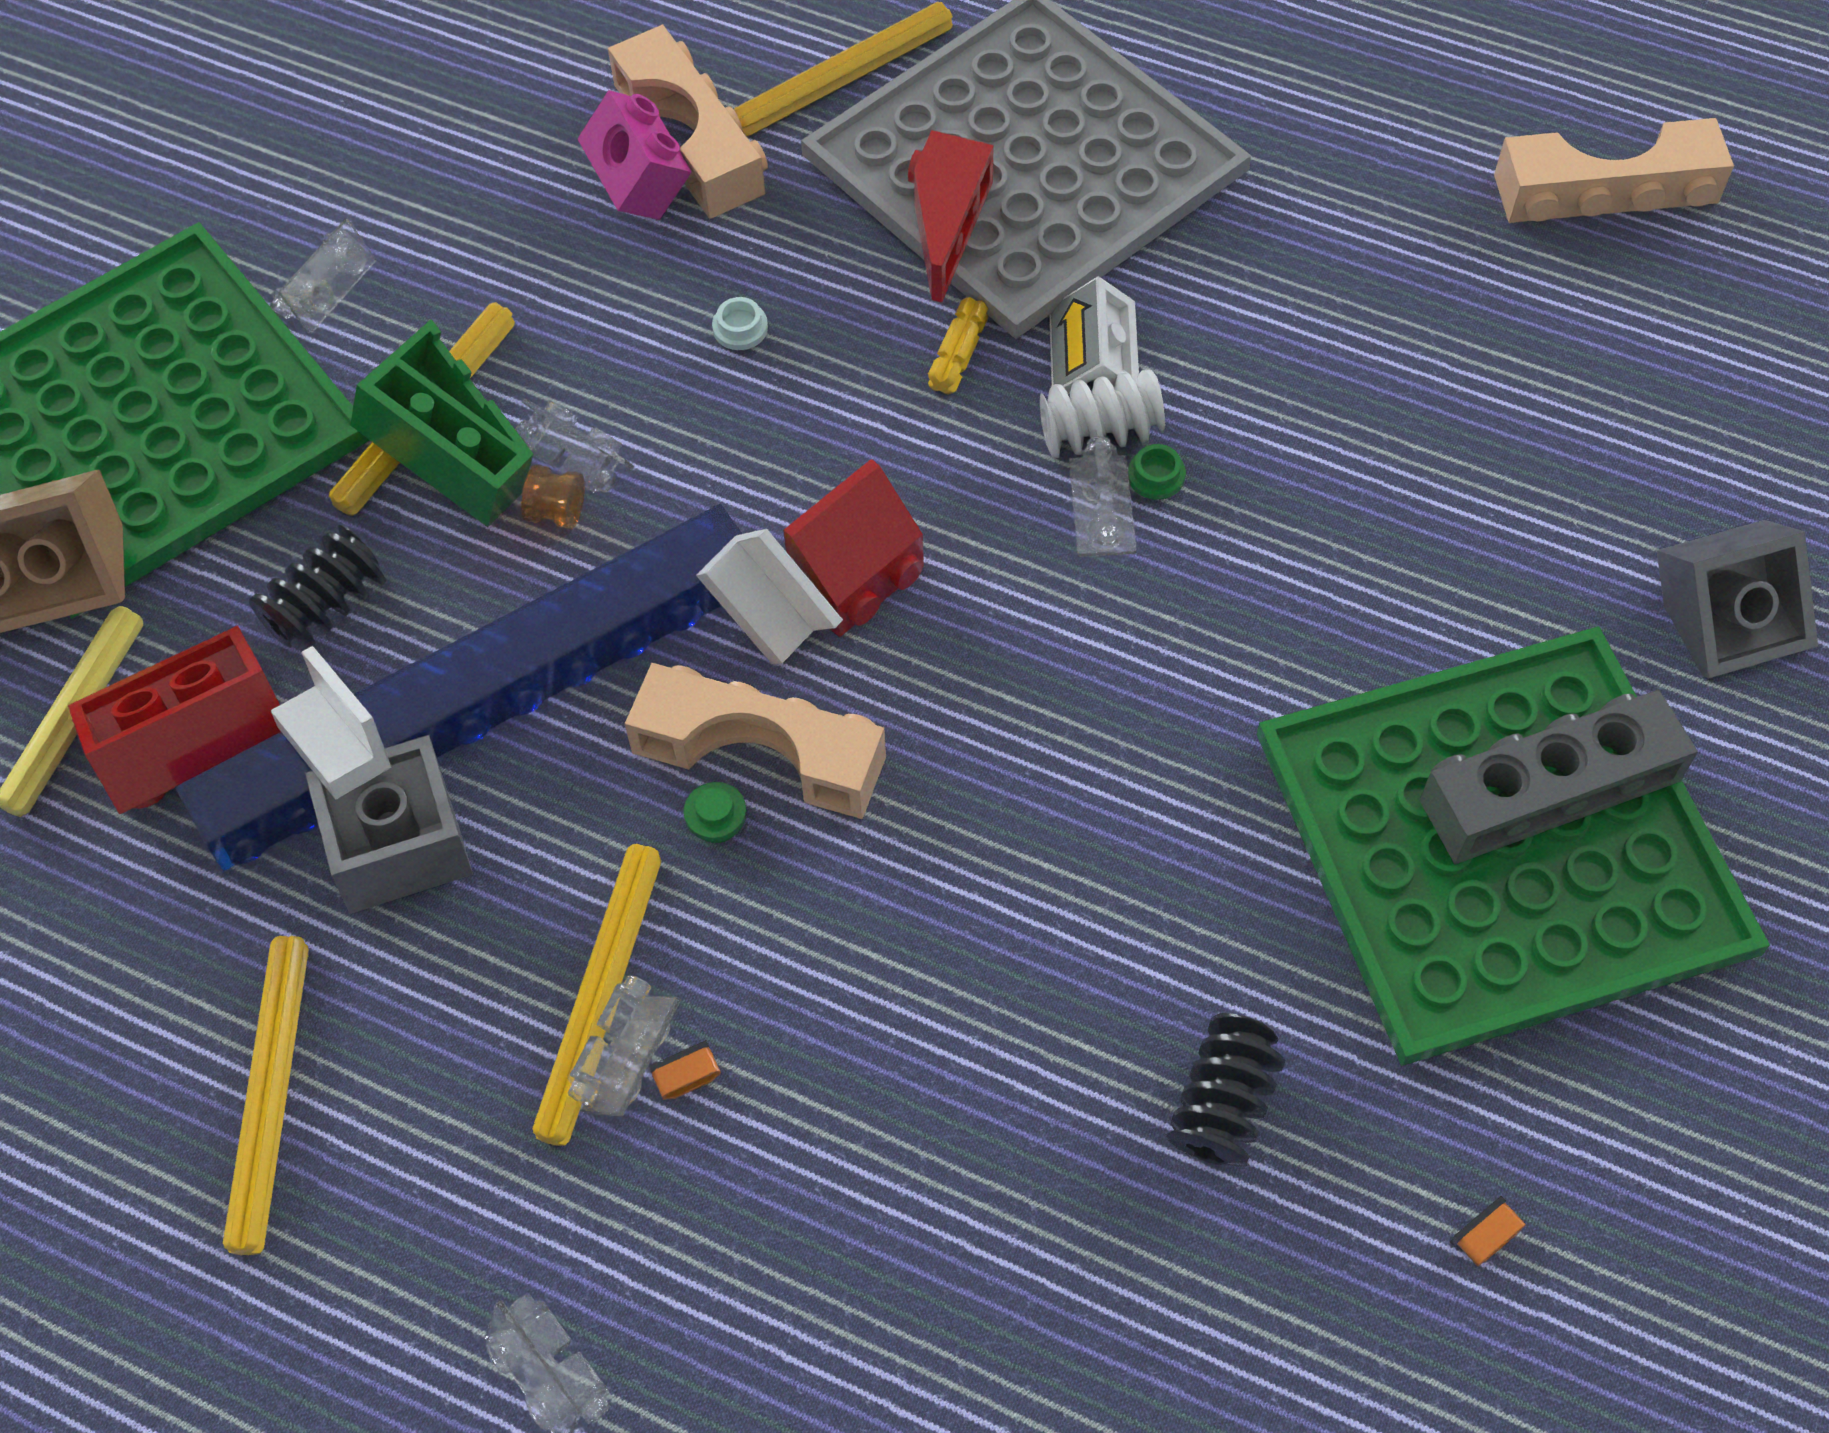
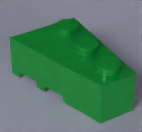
M430 319L356 385L350 426L488 527L523 493L534 454L493 400L486 401L471 381L472 372L462 359L455 360L440 340L441 331L433 320Z

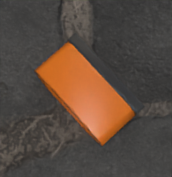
M706 1040L649 1065L650 1073L663 1100L676 1099L711 1083L721 1074Z
M1502 1196L1456 1233L1450 1241L1454 1247L1458 1245L1477 1266L1486 1262L1526 1225L1505 1203L1506 1200Z

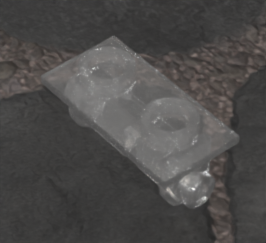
M344 219L332 233H326L322 238L323 243L282 288H276L272 293L274 298L270 304L272 310L283 319H288L291 315H294L308 334L314 332L377 261L349 219Z
M523 399L522 403L532 409L534 413L529 421H521L515 430L532 451L533 456L555 468L564 452L568 451L569 455L559 471L585 486L590 492L595 493L600 490L606 493L613 487L616 481V473L613 471L618 463L631 471L634 468V465L617 454L623 444L593 426L588 435L574 427L578 417L551 400L548 401L543 409L530 400Z
M1093 437L1087 442V447L1083 450L1082 457L1069 458L1078 557L1136 554L1126 455L1117 456L1116 447L1110 444V440L1107 437Z
M628 976L624 984L615 985L613 993L597 1022L599 1027L613 1036L610 1045L598 1036H590L578 1061L568 1076L569 1082L572 1083L568 1095L582 1103L581 1112L623 1117L627 1107L639 1094L642 1084L641 1079L656 1049L665 1041L669 1034L670 1022L681 1002L678 997L647 996L651 986L635 976Z
M527 1294L517 1299L509 1308H507L502 1300L495 1304L484 1336L487 1352L496 1368L504 1374L510 1373L525 1394L527 1409L532 1419L541 1429H550L552 1433H574L581 1416L590 1424L598 1420L609 1410L611 1405L605 1398L608 1388L600 1380L580 1351L559 1364L553 1358L554 1355L569 1347L571 1339L543 1300L535 1302L532 1296Z

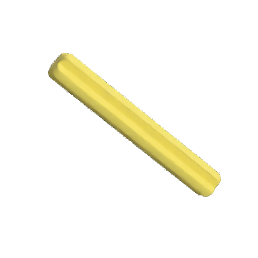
M118 606L110 611L1 786V809L18 817L30 812L77 735L68 705L106 688L143 627V619L139 615L123 606Z

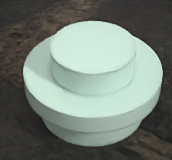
M735 297L726 300L719 306L713 318L712 328L715 339L722 346L732 350H746L755 347L763 341L768 331V323L764 311L757 303L749 298Z

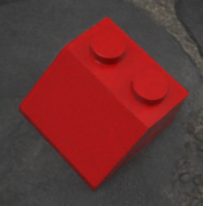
M872 459L783 530L786 552L843 619L836 628L830 629L839 638L854 625L861 626L867 623L876 614L880 604L897 589L904 590L911 586L917 580L924 567L923 534L880 465Z

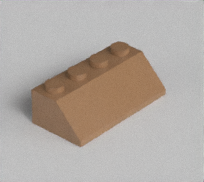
M99 469L0 495V633L118 604L125 599L123 525Z

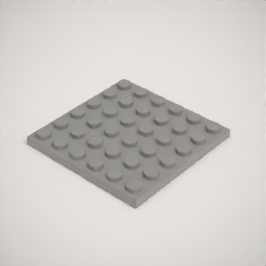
M1012 0L801 140L802 155L923 260L924 255L915 211L914 183L908 182V168L914 151L923 150L931 130L994 145L993 184L951 284L966 297H971L976 301L983 300L988 307L986 314L1015 339L1052 314L1065 296L1097 276L1103 277L1249 171L1251 161L1249 153L1051 0Z

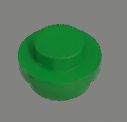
M1148 445L1142 448L1129 463V484L1136 493L1145 498L1153 500L1170 498L1181 490L1185 482V465L1178 453L1167 445Z
M710 782L697 787L690 793L684 804V818L688 829L696 837L711 843L725 842L734 837L743 827L747 816L746 804L742 794L735 787L723 782Z

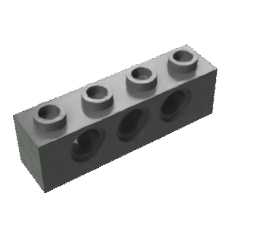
M1659 689L1636 698L1633 694H1624L1609 701L1600 711L1579 718L1577 714H1568L1553 721L1544 731L1523 738L1520 734H1513L1497 741L1488 751L1466 758L1465 755L1459 754L1444 759L1431 770L1420 802L1454 864H1458L1681 782L1698 750ZM1601 746L1610 747L1620 755L1610 754ZM1544 766L1556 768L1564 776L1554 775L1547 771ZM1486 787L1499 788L1509 797L1496 796Z

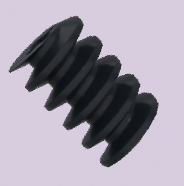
M338 525L340 535L328 532L321 538L322 550L310 547L304 552L303 562L305 566L299 563H291L285 569L287 582L279 578H273L266 585L270 598L263 594L255 593L248 600L250 607L267 630L278 641L289 648L292 647L290 642L293 639H297L309 647L316 643L309 629L312 623L329 632L333 628V624L326 612L329 608L344 616L350 614V607L344 597L347 593L365 601L369 597L362 583L365 577L380 586L386 582L379 563L371 550L356 534L343 525Z
M1219 1013L1211 1018L1208 1027L1210 1036L1203 1039L1199 1049L1201 1059L1193 1063L1189 1077L1192 1083L1186 1085L1182 1091L1180 1098L1182 1107L1175 1110L1172 1116L1171 1126L1173 1131L1165 1135L1176 1149L1191 1157L1214 1165L1226 1164L1244 1167L1247 1166L1250 1156L1234 1142H1256L1259 1131L1254 1125L1246 1121L1244 1117L1252 1119L1265 1118L1268 1107L1253 1094L1264 1096L1274 1094L1277 1084L1272 1077L1263 1071H1282L1286 1060L1279 1052L1271 1048V1045L1277 1044L1278 1037L1264 1023L1242 1015Z

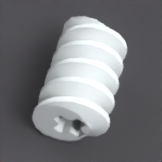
M1149 369L1142 370L1138 374L1136 383L1130 374L1121 373L1116 378L1114 388L1108 378L1102 376L1097 377L1094 381L1092 392L1085 381L1078 380L1072 384L1070 397L1065 388L1060 384L1051 386L1048 400H1046L1042 392L1040 394L1042 429L1046 445L1053 459L1059 458L1061 442L1063 440H1068L1075 455H1078L1082 452L1083 440L1087 436H1090L1097 451L1104 450L1106 433L1112 432L1119 447H1126L1129 429H1135L1142 444L1148 443L1151 426L1157 425L1161 433H1164L1165 413L1157 376Z

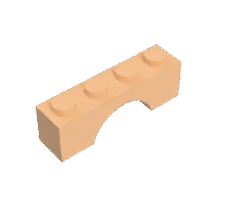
M662 24L608 47L614 86L619 93L629 96L633 94L642 95L657 106L659 117L678 120L694 130L692 136L680 147V152L692 171L685 185L709 219L765 195L763 171L768 169V163L762 147L756 140L749 141L745 136L736 112L731 106L725 108L719 101L711 78L706 73L699 74L694 67L692 56L683 41L676 42Z
M1709 118L1663 123L1656 144L1650 150L1637 157L1623 160L1600 159L1582 153L1567 143L1559 133L1505 137L1494 177L1508 222H1538L1556 218L1592 217L1610 213L1645 212L1653 209L1684 206L1698 207L1706 204H1716L1720 201L1734 164L1717 119Z
M651 663L625 722L633 754L688 770L703 756L725 745L756 743L770 747L783 754L798 771L802 782L804 803L859 819L864 817L886 759L884 727L875 725L874 722L864 716L857 714L841 716L817 709L816 706L804 699L788 698L784 700L760 693L749 684L737 681L730 682L729 684L705 678L697 671L679 665L670 668Z

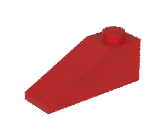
M931 130L923 150H915L911 157L908 168V182L914 183L915 211L931 300L942 303L993 184L994 145Z

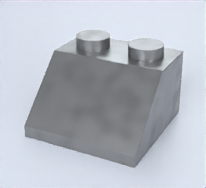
M1762 520L1656 550L1664 607L1702 676L1712 678L1818 647L1805 531Z
M429 735L385 748L392 768L336 800L313 771L305 773L331 875L349 914L473 875L460 828Z

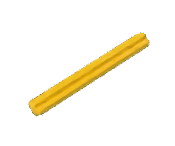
M935 2L735 107L734 111L740 120L745 136H751L946 33L953 26L951 11L946 8L943 2Z
M496 302L490 303L449 351L456 361L460 359L464 361L472 372L471 377L514 327L515 321L512 318V312L507 307H502ZM372 442L329 492L332 505L349 516L356 515L400 462Z
M632 844L626 850L532 1128L536 1139L544 1143L565 1146L570 1141L661 865L659 851L653 847Z
M277 936L270 943L223 1238L224 1248L229 1253L237 1255L260 1254L265 1245L309 952L304 939L297 936Z

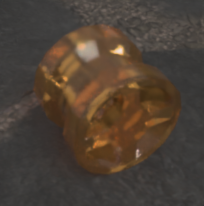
M537 464L532 466L527 474L522 491L521 511L523 519L534 523H539L543 519L553 520L557 527L572 530L580 518L584 503L585 480L583 474L567 471L563 475L553 474L547 466Z

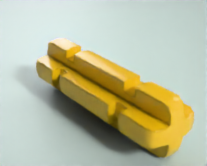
M966 297L960 301L955 313L957 318L951 321L937 354L940 357L933 361L928 373L930 379L928 384L932 390L941 391L947 395L957 390L962 379L960 373L966 370L980 338L977 334L983 331L988 320V315L986 314L988 307L983 300L976 301L971 297Z

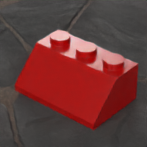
M238 625L68 705L84 754L119 815L132 808L149 807L160 801L167 791L190 780L209 778L220 771L225 763L248 752L264 751L275 745L280 737L284 735L277 727L271 710L278 707L280 703Z

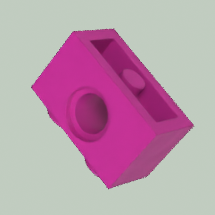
M608 90L578 137L580 145L617 211L660 220L692 173L680 152V145L669 134L659 117L657 106L651 100L639 94L629 96Z

